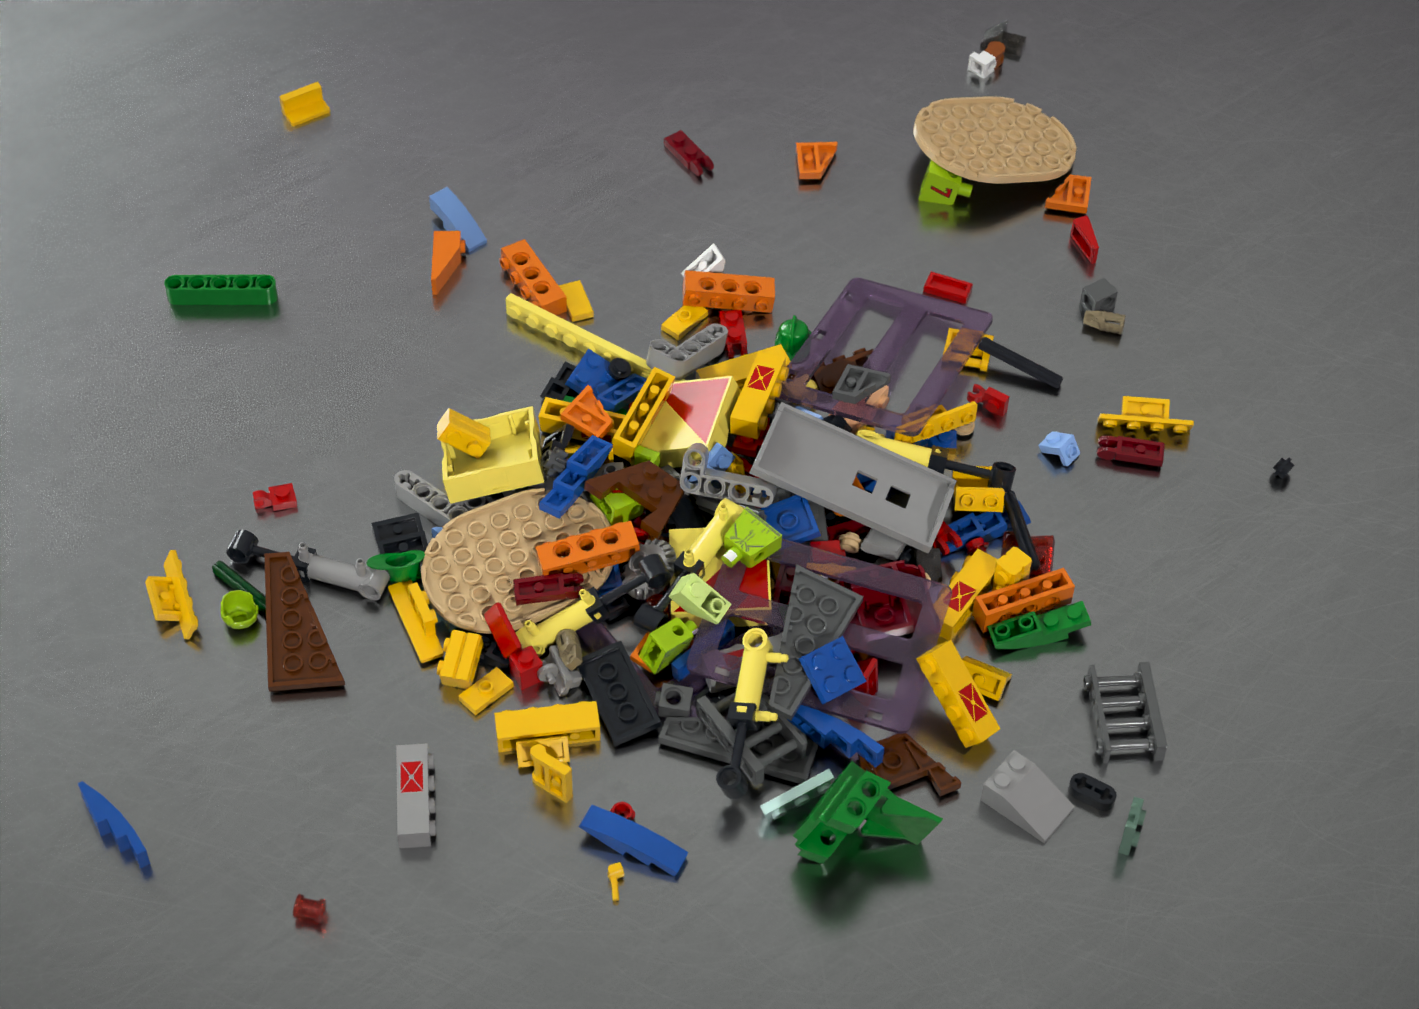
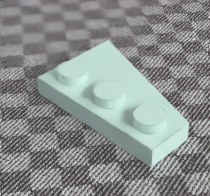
M827 769L764 803L760 807L767 819H778L785 815L787 810L802 806L811 799L824 794L835 778L830 769Z

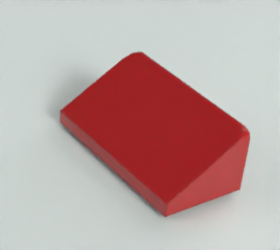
M495 603L484 614V618L503 657L509 658L510 654L522 650V645L501 603Z

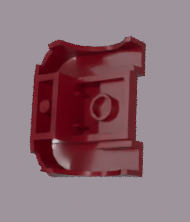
M905 560L894 561L839 575L838 580L834 582L863 596L862 604L842 635L852 654L868 651L867 643L914 632L916 639L941 633L939 618L933 609L925 570L921 564L916 566L905 564Z

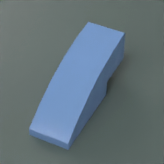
M448 187L429 196L430 209L443 221V227L447 231H461V240L466 241V250L468 252L487 243L486 237L474 218Z

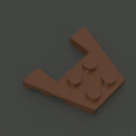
M650 460L585 481L584 485L585 490L600 500L615 489H619L652 513L641 521L640 528L656 539L660 538L663 528L669 522L671 514L675 511L685 493L680 486L679 480Z
M904 731L877 741V743L884 747L883 762L876 768L858 754L859 766L864 771L867 770L891 782L887 788L889 790L924 776L929 777L939 796L961 788V781L956 776L952 777L945 771L946 767L940 762L936 763L927 755L928 752Z

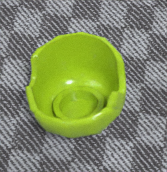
M242 590L230 591L222 598L220 605L221 618L232 629L248 628L257 620L258 605L255 604L253 596L249 592Z

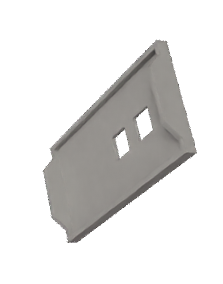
M781 402L749 472L756 477L926 553L930 552L942 525L957 481ZM857 472L877 481L872 494L852 485ZM890 487L910 495L906 508L886 500Z

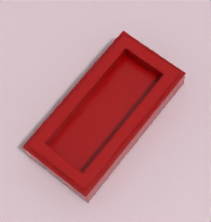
M930 272L923 292L966 304L973 284Z

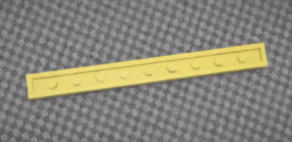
M512 293L505 298L506 314L510 317L528 324L531 328H536L548 336L564 342L569 347H574L584 353L589 348L608 362L615 358L625 359L631 366L630 375L635 373L644 378H648L652 369L647 366L645 359ZM682 379V380H674V382L687 381V380H685V379Z

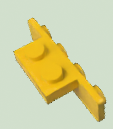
M1123 396L1121 415L1101 413L1098 417V423H1102L1104 427L1109 428L1117 427V425H1126L1128 429L1150 427L1152 431H1163L1165 428L1173 429V432L1187 433V430H1191L1194 426V421L1169 419L1170 399Z
M973 401L947 411L941 404L905 417L901 422L902 427L895 430L894 440L914 444L922 439H929L974 422L978 405Z
M170 550L164 562L166 577L148 576L145 584L155 620L179 621L184 639H190L198 627V618L194 615L193 601L189 597L187 590V580L183 577L181 570V560L178 559L176 550Z
M411 580L388 586L390 596L420 662L425 663L444 656L443 648L435 631V624L438 623L437 615L434 609H429L428 607L429 599L426 591H421L418 583H412Z

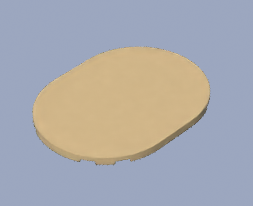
M966 97L937 100L931 102L928 107L922 108L914 123L913 132L915 140L921 150L933 162L958 176L978 182L1003 184L1048 181L1066 174L1071 169L1076 158L1077 147L1074 138L1054 116L1048 117L1041 113L1042 109L1026 103V106L1015 103L1012 98Z
M538 488L512 494L460 514L442 527L443 529L435 538L431 539L425 550V557L421 566L423 588L435 611L445 620L459 628L477 633L492 634L484 614L497 602L501 603L513 629L523 628L527 620L533 623L542 621L581 600L580 598H566L516 606L513 580L542 576L535 547L545 542H554L571 535L587 533L593 529L609 527V521L597 506L580 497L559 519L539 510V502L551 490ZM613 565L583 573L584 581L582 584L574 586H582L585 590L594 586L598 591L609 577Z

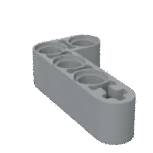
M711 324L677 347L667 341L654 339L649 345L646 364L651 369L656 367L675 376V380H682L723 353L728 329L721 324Z
M694 443L686 451L683 457L680 486L685 492L721 500L727 498L736 503L756 507H767L773 502L777 493L774 484L760 478L707 468L709 451L702 443ZM691 453H699L702 457V460H694L691 457ZM687 476H695L698 480V483H690L687 479ZM718 480L722 484V488H714L711 481ZM735 485L744 486L746 492H737L735 489ZM752 488H755V489L753 490V493H754V494H753V495H750V493H751V491H752ZM762 490L766 491L767 497H763Z
M409 470L399 471L394 477L397 498L439 527H443L460 514L486 505L485 496L450 504L448 495Z

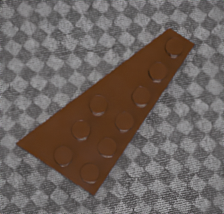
M290 552L264 554L269 691L345 685L344 678L338 668Z

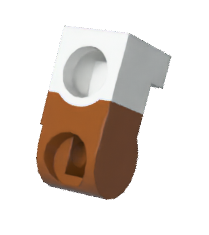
M993 41L980 54L973 52L969 56L968 70L985 79L1004 62L1003 53L1005 52V45L1001 42Z

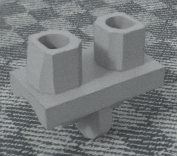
M557 645L550 646V654L542 661L543 666L537 671V676L541 681H548L549 684H554L559 697L566 696L570 688L579 687L582 676L578 670L569 671L564 665Z

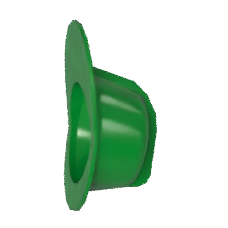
M793 315L792 319L786 320L780 325L775 338V346L782 345L792 366L803 363L809 357L812 333L805 322L798 320L797 316Z
M412 550L402 553L379 554L370 557L366 564L372 569L386 570L392 582L416 581L421 578L420 561L424 559L425 553L421 550Z

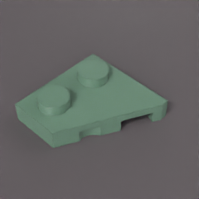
M1133 798L1118 853L1129 856L1131 846L1137 847L1141 832L1136 831L1137 825H1143L1146 810H1142L1144 799Z

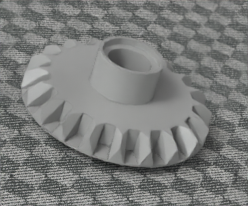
M655 538L653 541L647 540L645 544H639L640 551L634 553L630 560L627 561L628 563L622 567L624 573L621 574V578L623 579L622 584L641 574L639 562L644 557L650 554H659L672 578L676 554L670 544ZM645 582L628 592V594L636 599H648L660 593L667 584L658 589H651Z

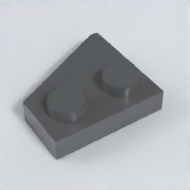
M848 364L833 390L832 399L856 404L889 384L891 374Z

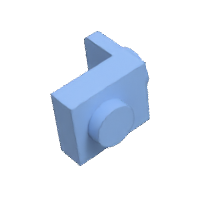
M1051 432L1038 445L1041 453L1059 455L1063 466H1069L1080 455V450L1073 434Z

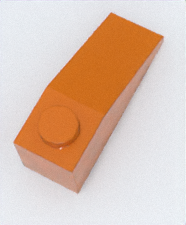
M434 231L431 273L433 295H438L461 263V254L466 253V241L461 240V231Z

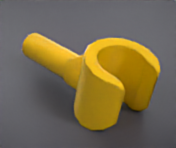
M620 862L611 864L608 867L607 875L612 885L613 901H619L617 879L624 877L623 867Z

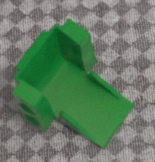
M851 761L834 780L793 837L797 839L795 845L800 849L799 856L822 864L833 854L847 833L852 834L864 819L867 820L861 828V834L864 836L906 839L918 845L940 824L943 818L897 797L887 789L891 782L867 770L864 771ZM820 836L826 837L830 845L823 844Z

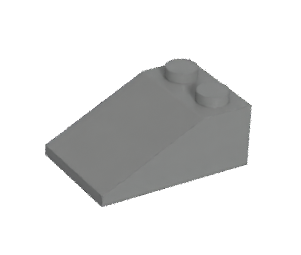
M1015 750L983 784L982 802L1043 843L1051 837L1075 808L1033 762Z

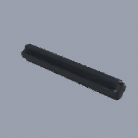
M983 337L978 345L980 350L1055 389H1058L1063 381V377L987 337Z
M1005 491L1004 506L1021 551L1031 557L1030 572L1037 571L1040 568V561L1014 491Z

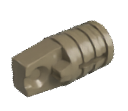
M1086 310L1083 324L1096 328L1099 331L1122 335L1126 315L1107 311Z
M564 629L556 635L555 640L564 665L573 671L576 666L582 663V649L577 633L572 629Z

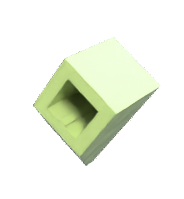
M695 573L681 577L668 596L686 612L714 624H719L731 606L729 601Z

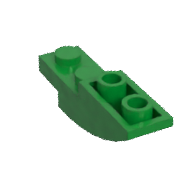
M1079 601L1037 616L1035 611L989 625L987 628L995 649H1020L1068 639V633L1091 626V620L1083 601Z

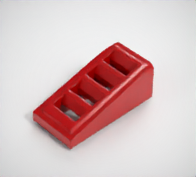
M1087 215L1073 219L1070 235L1090 263L1094 264L1096 263L1099 246L1090 219Z

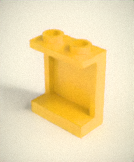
M976 466L989 470L992 469V466ZM952 471V479L957 480L952 495L955 511L1003 512L1005 494L1003 488H988L989 479Z

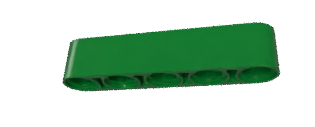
M171 275L164 282L167 299L173 305H269L275 303L278 299L275 278L271 275Z

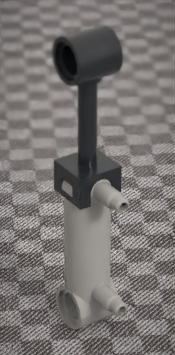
M238 530L226 553L234 562L246 564L254 555L265 558L264 554L278 553V551L257 546L259 540L253 533L247 530ZM305 543L299 544L295 556L291 555L301 581L309 583L312 578L359 591L363 597L369 600H379L390 580L386 570H377L370 567L366 569L364 560L361 558L356 560V565L319 556L316 549L307 547Z

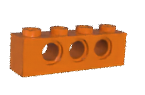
M525 239L501 248L500 265L504 271L507 270L510 274L512 283L520 288L521 295L525 300L527 299L530 303L556 316L567 312L566 295Z
M685 270L682 285L683 305L772 313L775 301V279L771 277Z
M631 521L619 522L602 529H593L587 533L571 535L565 539L545 542L535 547L537 560L544 576L557 573L583 574L627 562L634 553L640 551L639 542Z
M1061 568L976 596L972 615L984 633L988 631L987 626L1032 611H1035L1036 615L1071 604L1075 585L1066 570Z

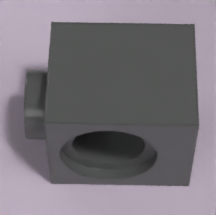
M1102 278L1083 287L1080 304L1089 311L1110 310L1115 307L1118 291L1114 285L1110 284L1105 278Z
M663 683L662 691L656 692L654 706L659 707L658 716L689 717L693 688ZM675 698L679 703L672 705L667 700Z

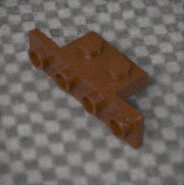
M861 348L852 352L853 356L846 358L845 355L838 356L832 359L833 363L825 365L824 362L813 365L810 371L804 372V369L791 373L792 377L786 383L790 385L793 381L807 376L815 381L818 387V395L823 397L833 393L848 364L857 366L856 362L869 358L875 352L873 349L866 351L865 348Z

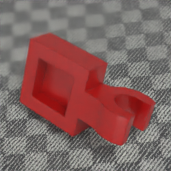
M978 384L973 385V392L976 394L972 392L967 393V400L969 402H982L983 408L1001 417L1006 414L1010 396L991 387L985 390Z
M292 483L268 487L269 493L263 490L253 492L255 509L272 506L273 511L297 507Z

